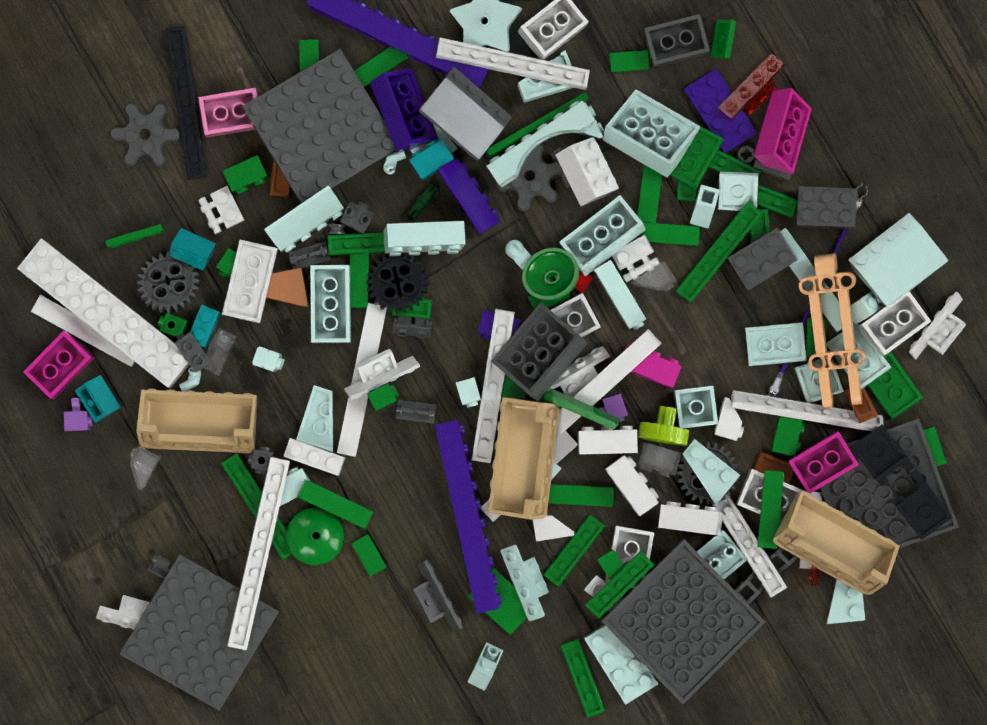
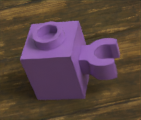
M621 394L602 399L604 407L599 408L600 410L621 418L620 422L625 421L624 417L628 416Z
M71 398L72 412H64V431L90 430V426H93V419L88 411H81L80 398Z

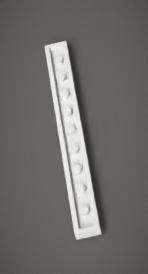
M270 457L227 643L229 647L247 650L290 461L274 457Z

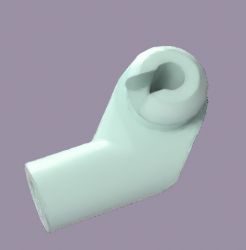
M404 151L395 152L386 157L383 169L387 174H393L397 162L406 158Z
M191 367L189 368L188 380L179 384L182 392L188 391L199 384L201 370L195 373Z

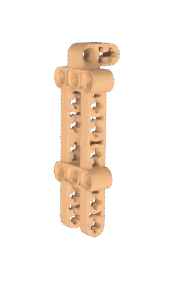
M836 253L814 256L816 275L807 276L799 283V290L803 294L809 295L816 353L810 357L808 364L812 370L818 371L823 408L834 407L830 370L847 368L852 405L862 404V392L858 366L863 364L866 354L862 349L856 348L849 289L856 284V277L851 272L837 273ZM843 276H849L852 279L850 286H845L842 283ZM824 278L832 280L833 285L831 288L823 286ZM806 280L813 283V289L810 291L806 290L803 286ZM838 291L845 349L827 351L820 293ZM852 353H859L862 357L861 361L854 362L851 358ZM833 355L841 356L842 363L839 365L835 364L832 361ZM814 357H820L823 360V365L820 367L815 366L813 363Z

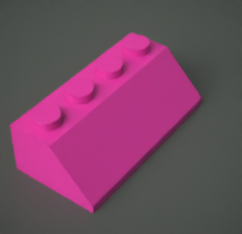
M792 88L773 90L754 154L764 166L788 174L794 173L812 110Z

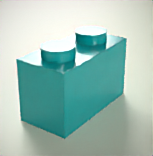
M435 139L427 145L428 148L422 152L420 149L411 155L410 163L422 181L438 172L437 169L454 160L442 139L440 141Z
M181 228L171 244L169 256L204 271L213 255L216 243Z
M201 305L190 332L200 346L207 348L222 313L204 305Z
M101 375L84 383L75 390L95 423L121 408Z

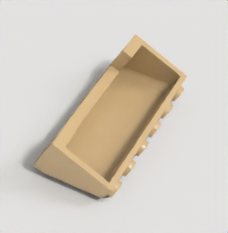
M152 388L141 390L136 430L139 445L149 449L232 453L253 452L256 434L257 395L244 393L243 395L233 394L231 392L221 394L211 391L201 393L192 390L180 392L172 389L159 391Z
M503 397L500 403V421L497 424L498 438L495 442L496 454L492 464L493 478L490 481L491 494L488 499V513L524 519H544L548 509L560 414L559 406L553 403Z
M802 490L796 494L773 539L777 546L867 595L873 594L888 583L900 547L891 539L883 537L875 530L869 529L859 521L846 516L842 511L832 508L826 502L820 501L810 493Z

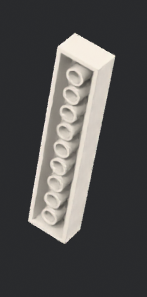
M40 239L17 268L168 388L174 385L189 366V363L172 340L45 240Z

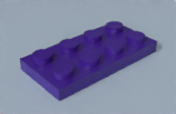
M714 69L683 89L709 131L724 138L720 147L722 152L730 151L757 134L717 69Z

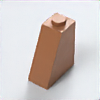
M302 268L273 273L266 298L302 307H310Z

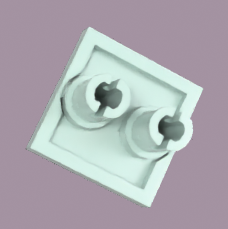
M724 530L721 531L720 536H714L696 551L723 579L747 561L743 553Z

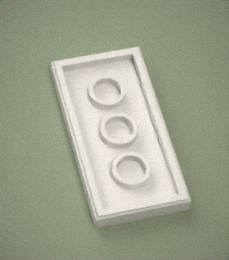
M245 240L239 241L222 315L256 323L261 322L278 248Z

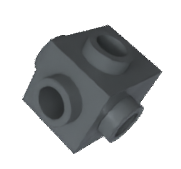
M350 201L340 222L364 234L374 213L368 210L369 206L362 202L355 204Z
M259 446V450L254 449L253 453L250 452L248 464H251V468L255 469V473L266 475L270 457L277 458L274 456L275 452H270L271 448ZM260 457L265 458L264 464L259 463L258 459Z

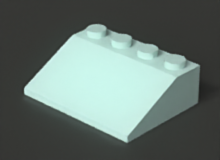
M635 90L606 125L603 141L668 178L700 130V126L640 91Z
M328 185L264 230L281 252L285 251L288 253L296 247L295 243L300 240L304 242L312 236L311 232L316 229L320 231L327 226L326 222L330 219L336 220L343 215L342 211L345 209Z
M910 213L849 259L852 270L887 308L948 262L942 251Z

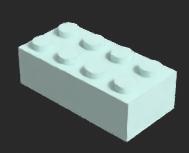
M619 195L559 243L562 249L573 255L578 263L579 270L584 276H587L646 229L642 221Z
M464 221L387 224L384 229L385 253H390V256H400L401 253H409V255L414 256L420 255V252L436 255L439 254V251H447V254H457L465 245Z
M310 265L311 343H351L350 266Z
M605 625L584 637L625 705L658 685L650 670Z

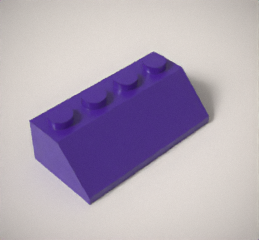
M412 68L382 73L370 82L396 152L412 150L438 139L433 123L419 112V109L425 102Z
M456 158L437 169L479 236L499 224L498 219L500 216L494 208L491 210L487 203L490 201L485 193L480 194L477 187L479 184L475 178L468 176L466 171L469 169L463 160L459 162Z

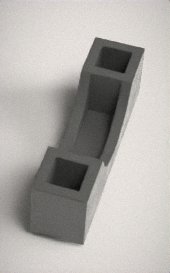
M779 546L768 556L778 573L789 567L798 558ZM754 571L734 588L736 593L748 605L764 589Z

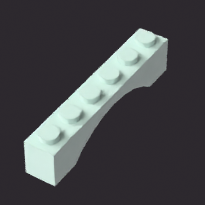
M577 101L570 105L569 110L564 114L561 112L554 116L553 121L549 124L544 123L539 126L536 133L523 137L520 144L507 148L505 150L506 153L501 157L496 156L492 158L487 167L497 183L504 187L519 176L524 161L539 144L560 134H582L597 124V121L585 103Z

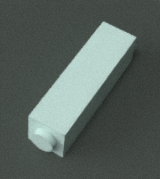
M609 260L594 269V273L627 328H633L635 331L644 325L643 321L646 318L612 261Z

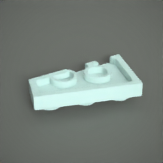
M566 50L555 59L550 60V62L571 66ZM528 77L524 78L517 85L524 103L574 88Z
M314 385L296 440L333 452V391Z
M695 439L683 453V456L715 505H717L739 478L740 474Z
M836 579L826 624L864 621L863 594Z

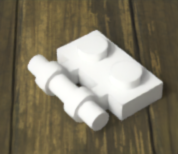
M228 186L211 193L213 201L210 203L207 202L205 197L198 200L201 205V212L205 213L209 221L207 224L210 229H213L215 234L222 232L219 226L222 223L229 229L245 221ZM216 207L221 217L215 218L211 209Z
M645 235L627 244L612 255L619 270L626 267L629 270L627 274L623 275L626 282L632 279L636 280L639 278V275L646 271L654 270V267L660 264L657 257L652 260L649 259L648 255L653 253L654 250ZM642 259L644 264L635 269L633 263Z

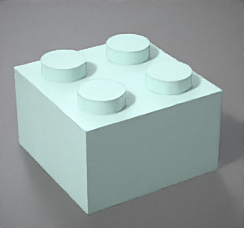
M713 386L674 391L678 428L718 424Z

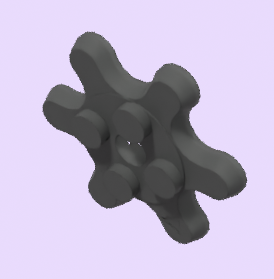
M128 103L126 105L125 113L129 117L128 124L125 127H114L110 131L112 140L124 141L128 145V151L123 158L126 165L134 166L138 159L144 155L149 156L157 167L165 165L166 156L162 151L163 145L167 142H178L181 139L180 130L166 128L163 124V119L168 112L165 104H156L149 114L142 113L135 103ZM144 129L150 131V137L146 140L140 137V132Z
M542 143L528 155L516 179L504 187H501L496 181L497 190L505 192L511 189L517 192L518 200L516 206L520 211H527L530 208L531 200L535 196L543 197L548 203H553L558 198V193L551 187L550 180L553 176L562 174L563 169L559 161L546 163L543 160L544 146ZM533 171L535 173L534 180L527 181L524 176L525 173Z

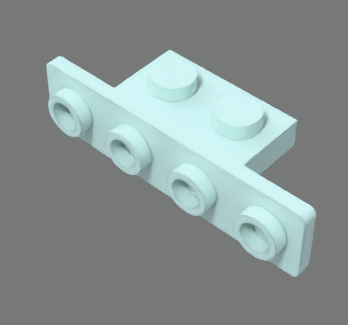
M517 545L502 549L500 552L528 620L533 621L545 616L538 598L549 593L535 557L523 561Z

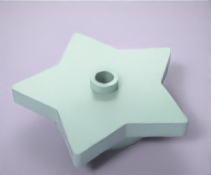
M473 0L471 3L450 9L451 14L464 29L463 43L481 47L488 45L506 52L510 51L509 28L522 11L521 7L503 3L499 0ZM487 17L488 23L483 24L484 18Z

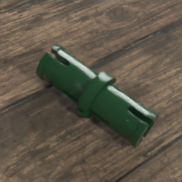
M430 182L422 194L416 197L417 200L406 212L411 215L416 210L412 216L415 220L422 210L430 205V200L439 191L435 187L429 192L434 186Z

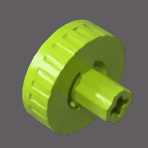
M659 406L657 424L640 422L638 438L671 445L687 446L689 430L674 427L677 409Z

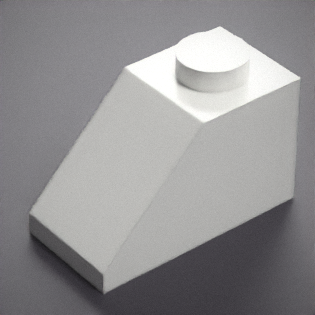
M725 397L713 435L737 441L738 438L742 437L744 427L741 426L742 421L735 408H732L730 399Z
M546 514L544 519H533L536 541L574 536L573 530L552 515Z

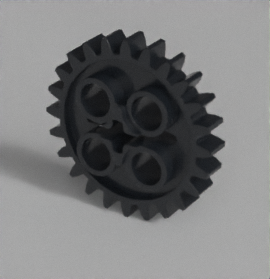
M407 253L403 257H393L389 254V259L383 255V262L376 260L377 267L371 266V270L374 273H368L371 280L366 281L370 285L367 291L373 292L370 298H376L374 301L375 305L381 303V310L387 307L388 313L395 309V313L398 314L399 309H402L405 314L407 307L413 311L412 305L420 306L418 299L424 300L425 298L422 293H428L427 289L424 288L429 286V282L424 281L428 278V274H422L426 271L425 267L419 268L421 262L417 261L414 263L415 257L412 256L408 259ZM394 267L397 270V275L399 278L400 287L403 295L402 299L399 298L398 290L396 287L395 277L393 274ZM404 268L410 270L407 275H401L400 271ZM384 273L391 274L388 280L381 278ZM411 286L414 288V291L412 293H405V288ZM388 291L395 292V296L392 298H388L385 295Z

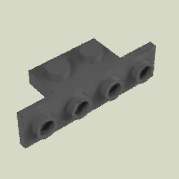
M427 560L417 564L426 582L410 591L427 623L430 624L444 616L452 632L461 630L463 628L461 619L455 614L451 600L446 597L442 583L437 580L433 566Z

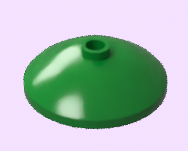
M547 248L535 253L527 261L522 272V282L526 291L532 297L541 301H554L563 298L573 290L579 278V266L576 259L568 251L560 248Z
M308 508L296 514L290 521L287 528L286 541L290 552L296 559L308 565H322L334 559L340 552L344 542V531L339 519L334 514L321 508ZM314 532L319 533V539L312 537Z

